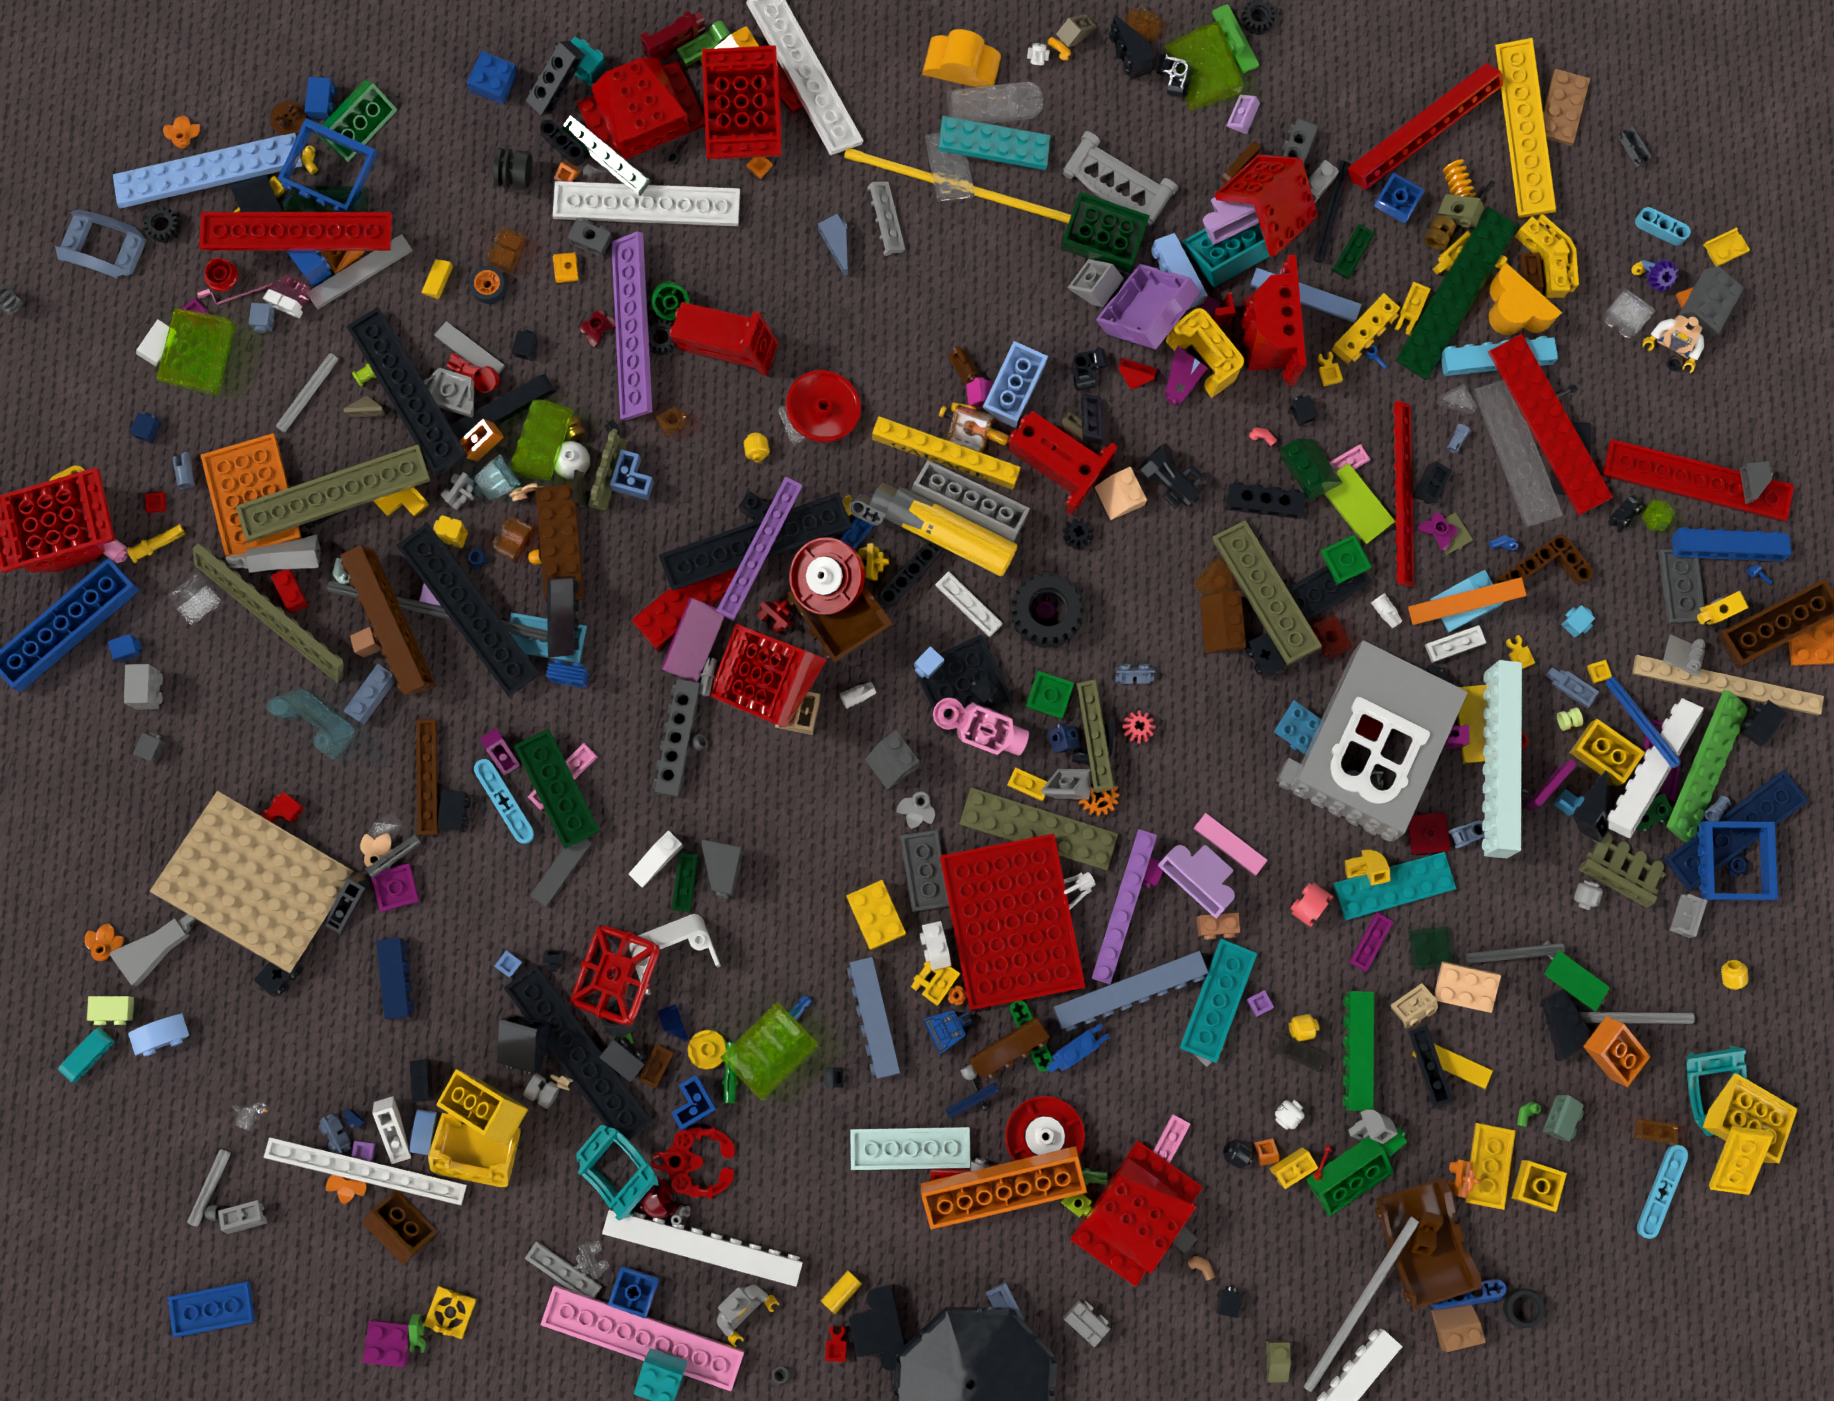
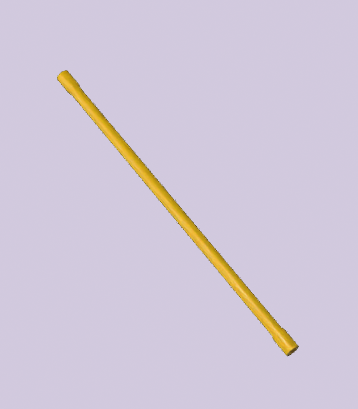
M847 148L844 158L863 162L1054 220L1069 223L1071 214L865 154L859 150Z

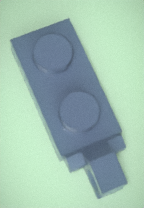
M1551 668L1545 675L1553 681L1552 685L1586 708L1591 706L1599 691L1569 671L1560 670L1559 672Z

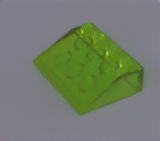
M1219 21L1203 25L1165 45L1168 56L1184 60L1193 67V75L1185 97L1190 111L1242 93L1244 83ZM1186 66L1180 69V74L1185 72Z
M174 308L156 380L199 393L218 396L236 324L226 317Z
M777 1001L720 1058L764 1102L820 1045Z

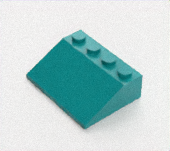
M1260 223L1214 245L1210 241L1206 229L1182 241L1183 246L1203 277L1213 287L1269 257Z

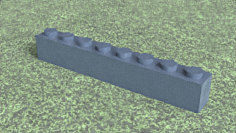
M1198 951L1052 1008L1060 1029L1065 1028L1066 1031L1078 1028L1077 1023L1082 1021L1088 1024L1096 1021L1095 1016L1102 1014L1104 1018L1114 1014L1113 1010L1120 1007L1121 1011L1132 1007L1131 1003L1138 1000L1139 1003L1150 1000L1149 996L1155 993L1157 996L1169 993L1168 988L1175 986L1176 990L1187 986L1186 981L1193 979L1195 983L1205 979L1204 975L1208 971L1201 953Z

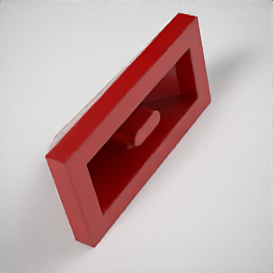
M1122 357L1118 368L1131 389L1153 380L1157 371L1155 367Z

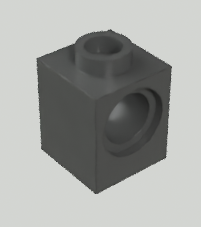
M150 732L149 735L142 733L133 755L156 764L166 742L160 740L161 736Z

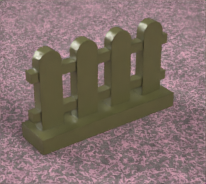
M612 429L609 432L601 464L597 470L596 480L587 505L589 508L607 512L613 491L610 483L620 450H626L628 444L627 440L621 439L617 435L618 430Z
M1607 833L1601 843L1594 840L1596 845L1593 852L1587 853L1586 858L1588 859L1581 863L1578 870L1646 908L1653 905L1657 899L1655 895L1658 892L1655 887L1659 878H1664L1666 874L1663 872V863L1655 861L1649 865L1646 863L1647 856L1642 851L1635 853L1634 856L1628 853L1630 847L1626 842H1621L1617 846L1611 844L1613 838L1610 833ZM1608 849L1614 852L1609 863L1603 860ZM1625 859L1631 861L1626 872L1621 870ZM1642 868L1648 871L1644 881L1638 879Z

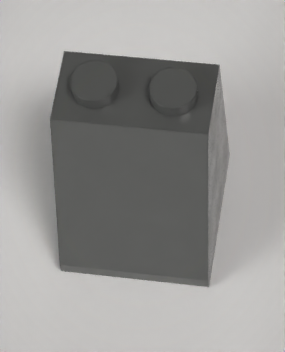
M897 730L880 741L865 758L867 764L887 790L919 767V760Z
M702 840L711 890L717 898L728 900V897H733L743 851L741 847Z

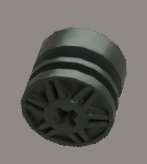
M498 148L493 162L495 187H502L503 185L504 188H509L513 180L514 189L528 190L533 170L532 153L530 151L517 150L514 158L512 149L505 151V148Z

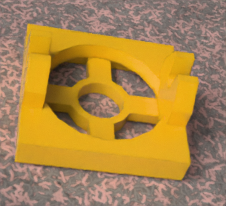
M438 1286L424 1326L432 1328L435 1332H441L443 1335L462 1339L477 1299ZM444 1298H452L451 1303L446 1306L438 1304ZM458 1301L464 1304L465 1314L459 1312L457 1307ZM449 1306H453L456 1309V1315L453 1318H448L445 1315V1310ZM435 1310L441 1312L445 1318L442 1326L436 1320ZM456 1318L463 1320L457 1327L448 1328L451 1320Z

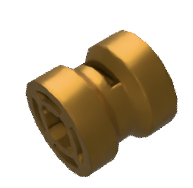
M579 416L569 417L562 422L563 428L568 432L567 437L569 441H576L586 435L585 429L581 427Z

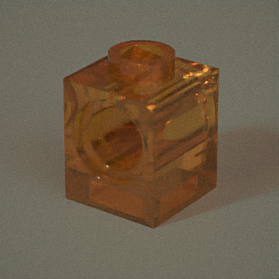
M676 406L656 416L657 422L666 438L686 427L685 421L687 418L682 410L678 411ZM671 418L678 420L675 424L668 423Z

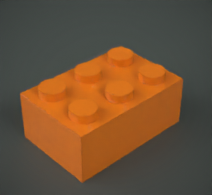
M1607 1016L1583 1046L1611 1080L1626 1087L1631 1084L1650 1058V1055L1624 1023Z

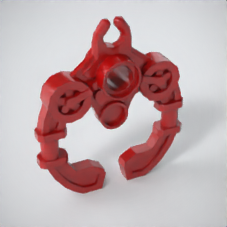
M701 1126L686 1131H678L674 1136V1143L666 1152H657L651 1156L652 1160L658 1157L662 1158V1164L657 1165L655 1162H651V1166L656 1170L666 1171L672 1180V1188L676 1192L684 1193L694 1198L708 1197V1199H712V1196L719 1194L731 1184L734 1170L726 1167L722 1168L717 1184L713 1186L708 1185V1189H699V1185H692L691 1178L687 1174L690 1171L699 1169L703 1165V1159L691 1153L688 1149L693 1145L694 1139H701V1136H711V1140L715 1139L720 1142V1153L724 1158L734 1157L735 1146L725 1134L716 1130L715 1126H711V1128H701ZM672 1156L680 1158L679 1166H670L669 1160Z

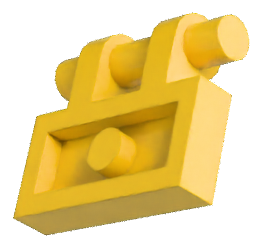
M929 961L923 964L924 968L919 975L916 974L914 977L915 981L910 987L915 991L921 985L926 989L922 995L938 1006L960 973L950 966L932 970ZM933 971L936 975L929 983L925 979Z

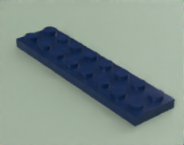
M1782 770L1724 813L1719 821L1775 822L1776 826L1808 802V799L1786 771ZM1712 828L1714 872L1760 838L1759 828ZM1698 835L1663 859L1687 891L1701 882V876L1698 873L1700 865Z

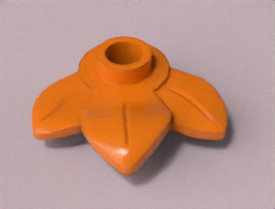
M179 116L175 119L173 125H165L163 132L165 137L172 140L175 146L186 148L190 145V140L199 134L200 125H191L188 117Z
M107 923L102 925L97 930V933L87 931L85 934V946L91 950V956L96 961H105L110 957L109 953L123 946L125 938L115 936L113 926ZM101 948L104 949L103 952L98 953Z
M331 1175L326 1183V1191H337L340 1202L345 1205L353 1199L355 1194L365 1195L366 1183Z

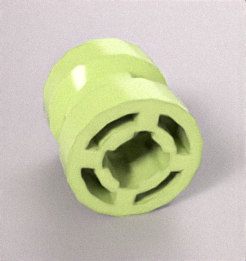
M1577 707L1570 709L1569 712L1562 711L1557 713V720L1562 731L1569 730L1572 726L1579 727L1583 725V717Z

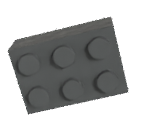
M1719 266L1704 269L1679 315L1687 319L1689 317L1697 318L1698 325L1702 327L1701 334L1704 336L1718 334L1744 287Z

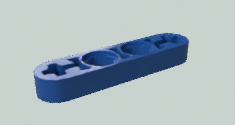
M1500 1280L1481 1282L1482 1288L1479 1289L1482 1291L1483 1296L1480 1298L1474 1297L1471 1291L1462 1294L1463 1299L1461 1301L1449 1298L1441 1301V1303L1437 1302L1430 1306L1433 1309L1442 1310L1501 1300L1506 1293V1285ZM1494 1286H1496L1497 1289H1501L1499 1294H1497L1496 1291H1491L1493 1290Z

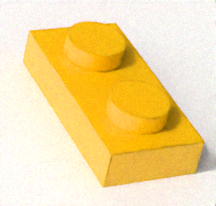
M1015 767L1007 786L1043 801L1045 794H1042L1041 790L1047 781Z

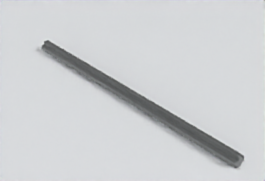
M333 581L328 582V592L357 598L358 593L352 586ZM396 596L401 609L451 620L442 606ZM501 620L511 634H519L523 637L539 639L545 642L548 641L547 630Z

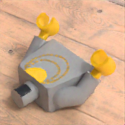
M756 1285L738 1287L718 1307L720 1313L717 1317V1325L728 1336V1341L734 1347H737L735 1345L737 1339L743 1342V1338L734 1329L762 1302L765 1303L770 1312L774 1311L771 1305L777 1304L779 1306L774 1295L768 1296L765 1291Z

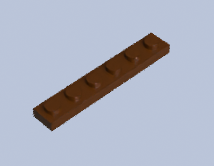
M416 720L417 835H438L437 720Z

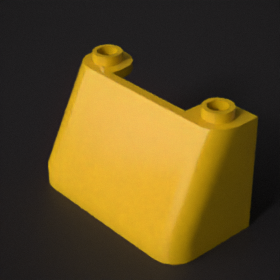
M442 1113L428 1155L430 1170L442 1176L497 1187H507L519 1142L520 1128L515 1132L509 1145H505L482 1135L466 1124H462V1121L451 1114Z

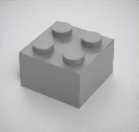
M149 664L125 665L124 703L136 710L159 709V704L162 703V693L160 692V685L163 684L162 673Z

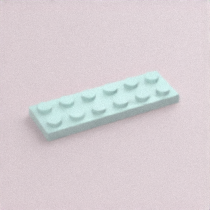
M969 1127L850 1130L851 1170L970 1168Z

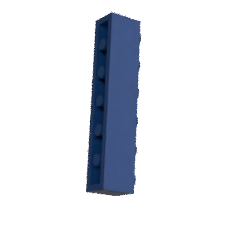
M1682 527L1671 536L1673 557L1784 562L1791 555L1789 534L1781 533L1780 531L1764 533L1760 530L1745 532L1744 530L1726 531V529L1708 530L1707 528L1690 529Z

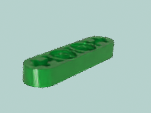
M1019 1000L1011 1003L1010 1013L1017 1028L1024 1021H1029L1033 1018L1024 1001ZM1016 1003L1019 1006L1023 1005V1015L1027 1013L1029 1016L1028 1018H1023L1020 1022L1017 1021V1018H1020L1019 1013H1014L1013 1011ZM1046 1045L1038 1050L1030 1049L1032 1052L1030 1055L1037 1069L1048 1071L1044 1066H1039L1041 1062L1040 1057L1037 1056L1035 1058L1034 1054L1040 1053L1044 1049L1046 1053L1042 1055L1044 1059H1049L1047 1065L1052 1063L1053 1060Z

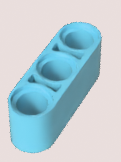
M1650 207L1644 208L1635 219V224L1638 228L1673 245H1681L1691 232L1686 224Z

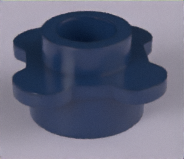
M476 547L475 550L466 554V560L470 561L471 567L475 570L479 569V566L483 563L486 564L488 562V557L482 553L483 550L480 547Z
M1737 855L1736 858H1732L1725 863L1729 867V875L1736 876L1738 873L1744 874L1748 870L1742 855Z

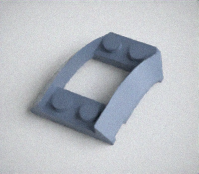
M78 209L69 212L73 215V218L61 246H55L58 260L83 266L115 279L121 275L128 276L133 274L147 241L136 227L85 210ZM92 223L127 234L114 265L80 253Z

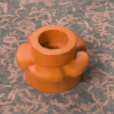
M961 986L952 987L948 991V1001L951 1004L961 1005L967 998V994Z

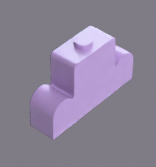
M1215 197L1211 199L1215 212L1209 213L1203 218L1207 235L1213 245L1259 223L1254 204L1218 201Z
M1177 845L1158 865L1215 918L1235 898L1234 891L1229 886L1222 885L1233 872V869L1206 845L1193 857L1185 846Z

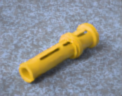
M179 524L148 541L142 540L140 544L132 548L128 547L126 550L132 561L137 563L138 559L146 555H152L154 550L185 536L186 533Z

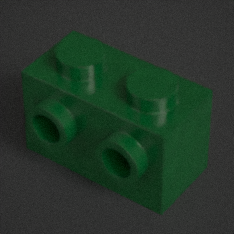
M1657 792L1636 830L1644 832L1651 829V825L1657 822L1663 823L1669 820L1673 810L1664 793Z

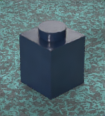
M138 412L129 433L134 438L153 444L161 423L156 419L157 416L146 412L142 414Z

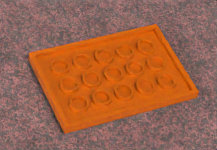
M274 433L201 454L225 557L245 554L249 548L270 546L302 538L299 526L248 543L236 509L237 505L289 488L277 438Z

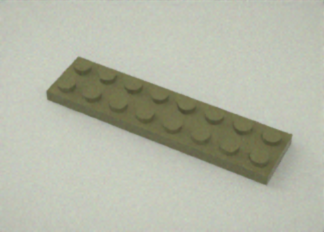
M1246 520L1213 536L1212 541L1287 666L1321 649L1322 645Z
M970 788L959 823L961 826L1012 842L1054 833L1060 857L1104 871L1108 870L1118 833L974 788Z

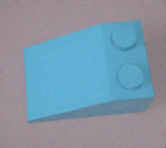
M1483 570L1430 600L1490 586L1493 583L1487 572ZM1503 602L1442 617L1441 620L1447 631L1451 632L1498 608Z

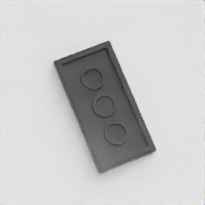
M1660 549L1658 553L1667 624L1699 622L1697 615L1702 613L1700 608L1705 606L1699 558L1673 557V549Z
M938 829L900 835L912 912L949 907L939 857L942 855Z

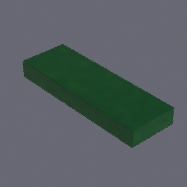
M1358 224L1332 271L1349 279L1375 232Z
M679 852L671 910L691 913L699 860L698 854Z

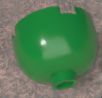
M668 281L661 283L655 288L651 301L655 313L662 319L671 321L675 320L676 310L680 308L681 302L689 303V298L681 285Z

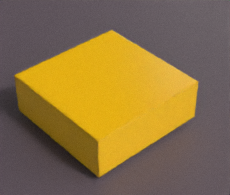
M1607 660L1587 665L1593 684L1612 677Z

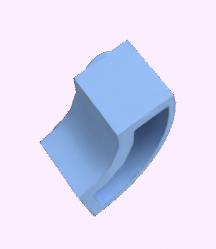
M182 1013L149 1023L128 1033L135 1056L143 1054L144 1057L156 1053L155 1050L169 1044L171 1047L183 1043L182 1040L189 1036Z

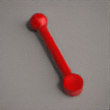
M1329 1145L1325 1146V1153L1318 1171L1313 1174L1316 1180L1322 1178V1169L1328 1154L1332 1151V1147Z

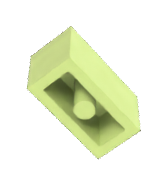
M88 996L87 1021H94V1025H106V1021H114V1025H126V1021H133L134 997Z

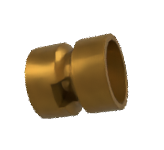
M1435 216L1424 238V243L1436 250H1445L1456 228V223L1446 216Z

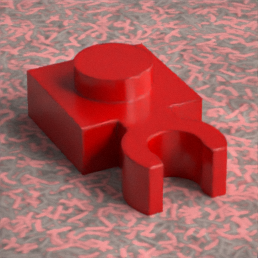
M833 1325L830 1326L829 1333L832 1336V1340H826L825 1361L845 1362L846 1341L841 1340L845 1332L844 1326H841L839 1334L833 1332Z

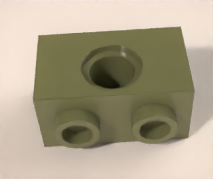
M1445 194L1438 214L1450 218L1457 225L1476 227L1485 208L1480 198Z

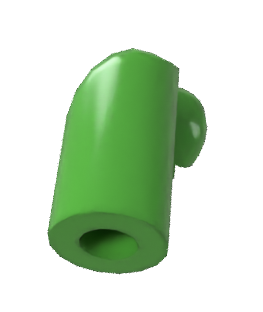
M1529 1102L1522 1106L1519 1110L1517 1125L1527 1127L1528 1117L1541 1112L1540 1104Z

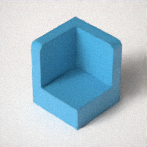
M1564 789L1553 805L1567 816L1574 814L1576 807L1582 804L1584 797L1577 798L1567 789Z

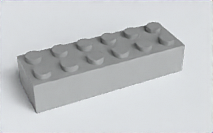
M927 460L911 490L1012 542L1015 541L1030 510V508L929 460Z

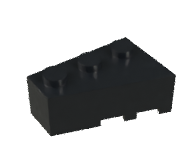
M1564 989L1557 990L1542 999L1541 1002L1547 1025L1549 1026L1551 1041L1554 1045L1556 1060L1563 1061L1583 1049L1592 1033Z

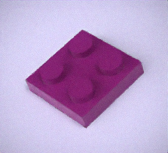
M409 863L383 870L372 879L380 912L420 902L411 864Z

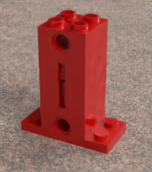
M681 302L680 308L676 310L674 325L670 328V337L681 351L757 369L760 375L768 377L779 342L760 313L752 312L751 317Z
M1031 411L1029 415H1024L1020 421L1019 429H1014L1011 433L1008 451L1071 493L1065 505L1067 506L1066 512L1072 516L1114 458L1118 446L1111 442L1108 447L1104 446L1099 454L1100 456H1098L1062 430Z

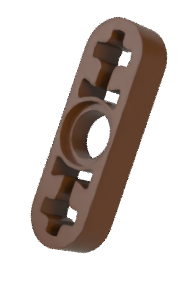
M1256 141L1252 142L1226 170L1220 180L1226 184L1259 153L1262 146Z

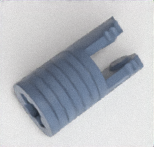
M187 451L182 453L181 458L178 455L174 456L173 464L177 488L187 489L194 487L190 454Z

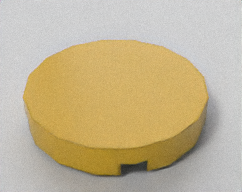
M700 1031L689 1042L688 1056L691 1062L698 1068L714 1069L721 1065L726 1058V1042L715 1031Z

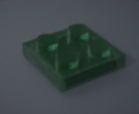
M1448 926L1408 931L1414 970L1441 967L1442 961L1453 963Z

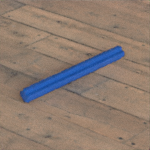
M1615 677L1607 679L1606 685L1671 768L1679 766L1681 760Z

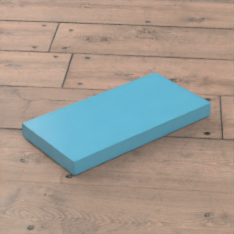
M511 613L509 622L547 630V619ZM579 624L576 638H579L580 647L574 655L548 657V641L527 638L519 634L511 635L525 654L580 663L587 626Z

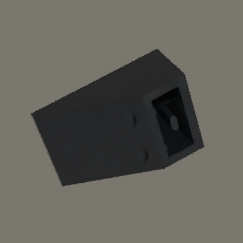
M1115 15L1111 24L1109 38L1117 47L1116 54L1123 61L1122 66L1125 75H1129L1130 80L1151 73L1155 56L1148 40Z
M1606 770L1602 776L1600 775L1596 779L1594 787L1586 793L1584 801L1580 806L1576 807L1573 814L1580 832L1599 843L1602 842L1610 830L1607 818L1611 810H1613L1615 787Z

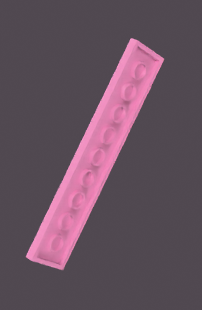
M557 1285L553 1286L541 1322L542 1326L642 1361L645 1360L649 1348L686 1360L688 1363L684 1375L729 1391L733 1388L745 1350L649 1317L641 1318L608 1306L606 1302Z

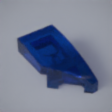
M676 1004L657 1011L663 1029L668 1035L680 1038L684 1042H689Z

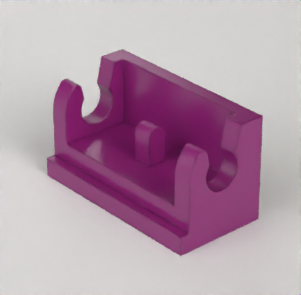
M1469 725L1453 726L1451 729L1453 732L1449 733L1443 749L1459 750L1468 745Z

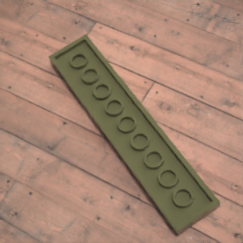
M415 445L237 505L236 509L245 539L249 543L431 480L420 446Z
M197 544L192 548L194 565L336 683L342 680L343 660L337 654L333 655L328 651L324 643L317 642L308 630L304 631L300 628L295 619L288 618L280 607H275L271 604L268 597L264 594L260 595L251 583L243 581L241 576L236 571H231L223 560L215 558L207 547L203 548L200 544Z

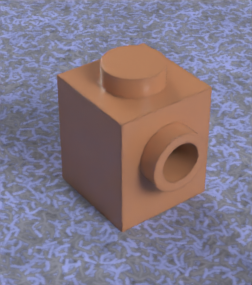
M368 627L350 635L354 653L363 658L381 651L382 646L380 641H377L374 637L373 628Z

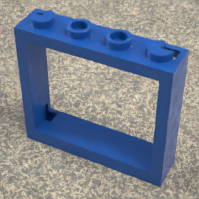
M305 118L278 180L283 188L289 191L295 189L299 191V195L307 199L310 197L317 199L316 202L326 207L328 204L334 207L333 210L336 212H352L378 153L369 146ZM311 132L367 157L345 205L290 180Z
M1699 822V832H1697L1700 843L1698 846L1700 865L1698 873L1701 876L1699 890H1701L1702 899L1778 900L1775 822ZM1712 828H1759L1762 894L1715 893Z

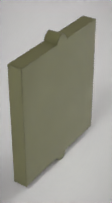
M1456 512L1445 518L1448 524H1453L1458 529L1457 535L1451 537V543L1444 552L1446 556L1457 549L1461 550L1462 546L1473 541Z

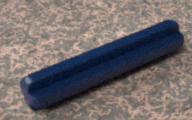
M994 1082L946 1109V1113L949 1118H953L1000 1092V1088Z

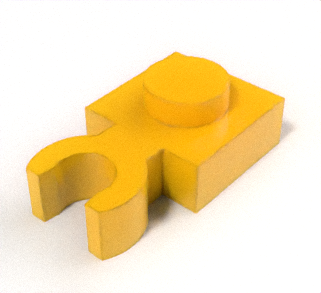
M1331 351L1327 354L1328 360L1323 359L1322 354L1318 356V362L1323 365L1318 370L1324 387L1343 381L1338 363L1332 364L1333 354Z
M1519 635L1515 637L1517 644H1512L1510 639L1506 640L1507 646L1513 650V652L1509 653L1512 662H1522V669L1535 664L1528 646L1522 648V638Z

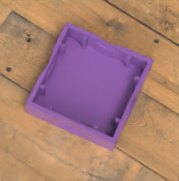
M1139 264L1124 283L1119 293L1097 317L1096 321L1107 335L1157 349L1200 294V291L1190 277L1162 272L1157 268Z

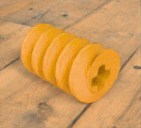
M1461 159L1448 164L1443 169V174L1446 175L1445 180L1448 182L1450 194L1474 197L1476 193H1470L1474 186H1467L1472 182L1471 179L1465 180L1469 173H1463L1467 167L1460 166L1464 163V160Z

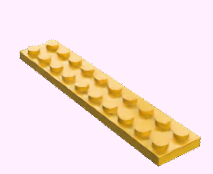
M1533 38L1497 44L1495 47L1498 69L1501 71L1503 79L1501 92L1518 218L1556 212Z

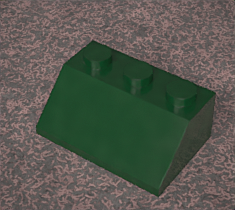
M1296 439L1280 448L1283 463L1309 501L1343 484L1314 439Z

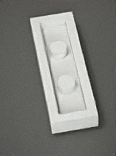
M1476 626L1427 643L1425 647L1433 663L1484 645L1486 641L1480 626Z

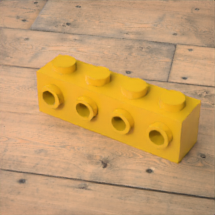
M1383 293L1335 343L1332 351L1346 364H1349L1351 361L1356 362L1362 355L1360 351L1364 347L1368 349L1374 343L1373 338L1376 335L1381 336L1387 329L1385 325L1388 322L1392 324L1399 316L1397 312L1400 307Z

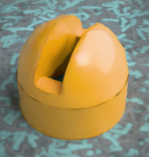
M540 549L529 553L528 559L534 565L542 564Z

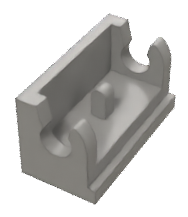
M1681 894L1669 931L1688 938L1696 937L1708 900L1690 894Z
M256 1200L219 1210L221 1231L230 1234L267 1224V1219L262 1213L264 1206Z

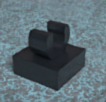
M545 950L543 963H549V972H557L559 963L564 962L565 950Z
M826 1067V1070L821 1071V1074H826V1081L821 1082L822 1085H826V1088L843 1087V1067Z

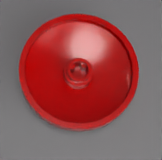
M826 370L811 371L796 379L788 391L785 403L786 414L793 428L803 437L820 443L836 442L849 435L855 428L861 412L860 399L853 385L841 375Z

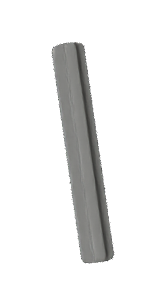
M225 1149L219 1150L187 1221L188 1224L192 1226L199 1225L231 1153Z

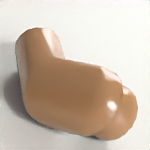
M1193 1256V1258L1188 1260V1265L1191 1269L1197 1268L1202 1270L1206 1281L1215 1278L1207 1259Z

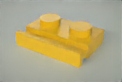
M1737 227L1703 244L1716 267L1750 251L1742 235H1739Z

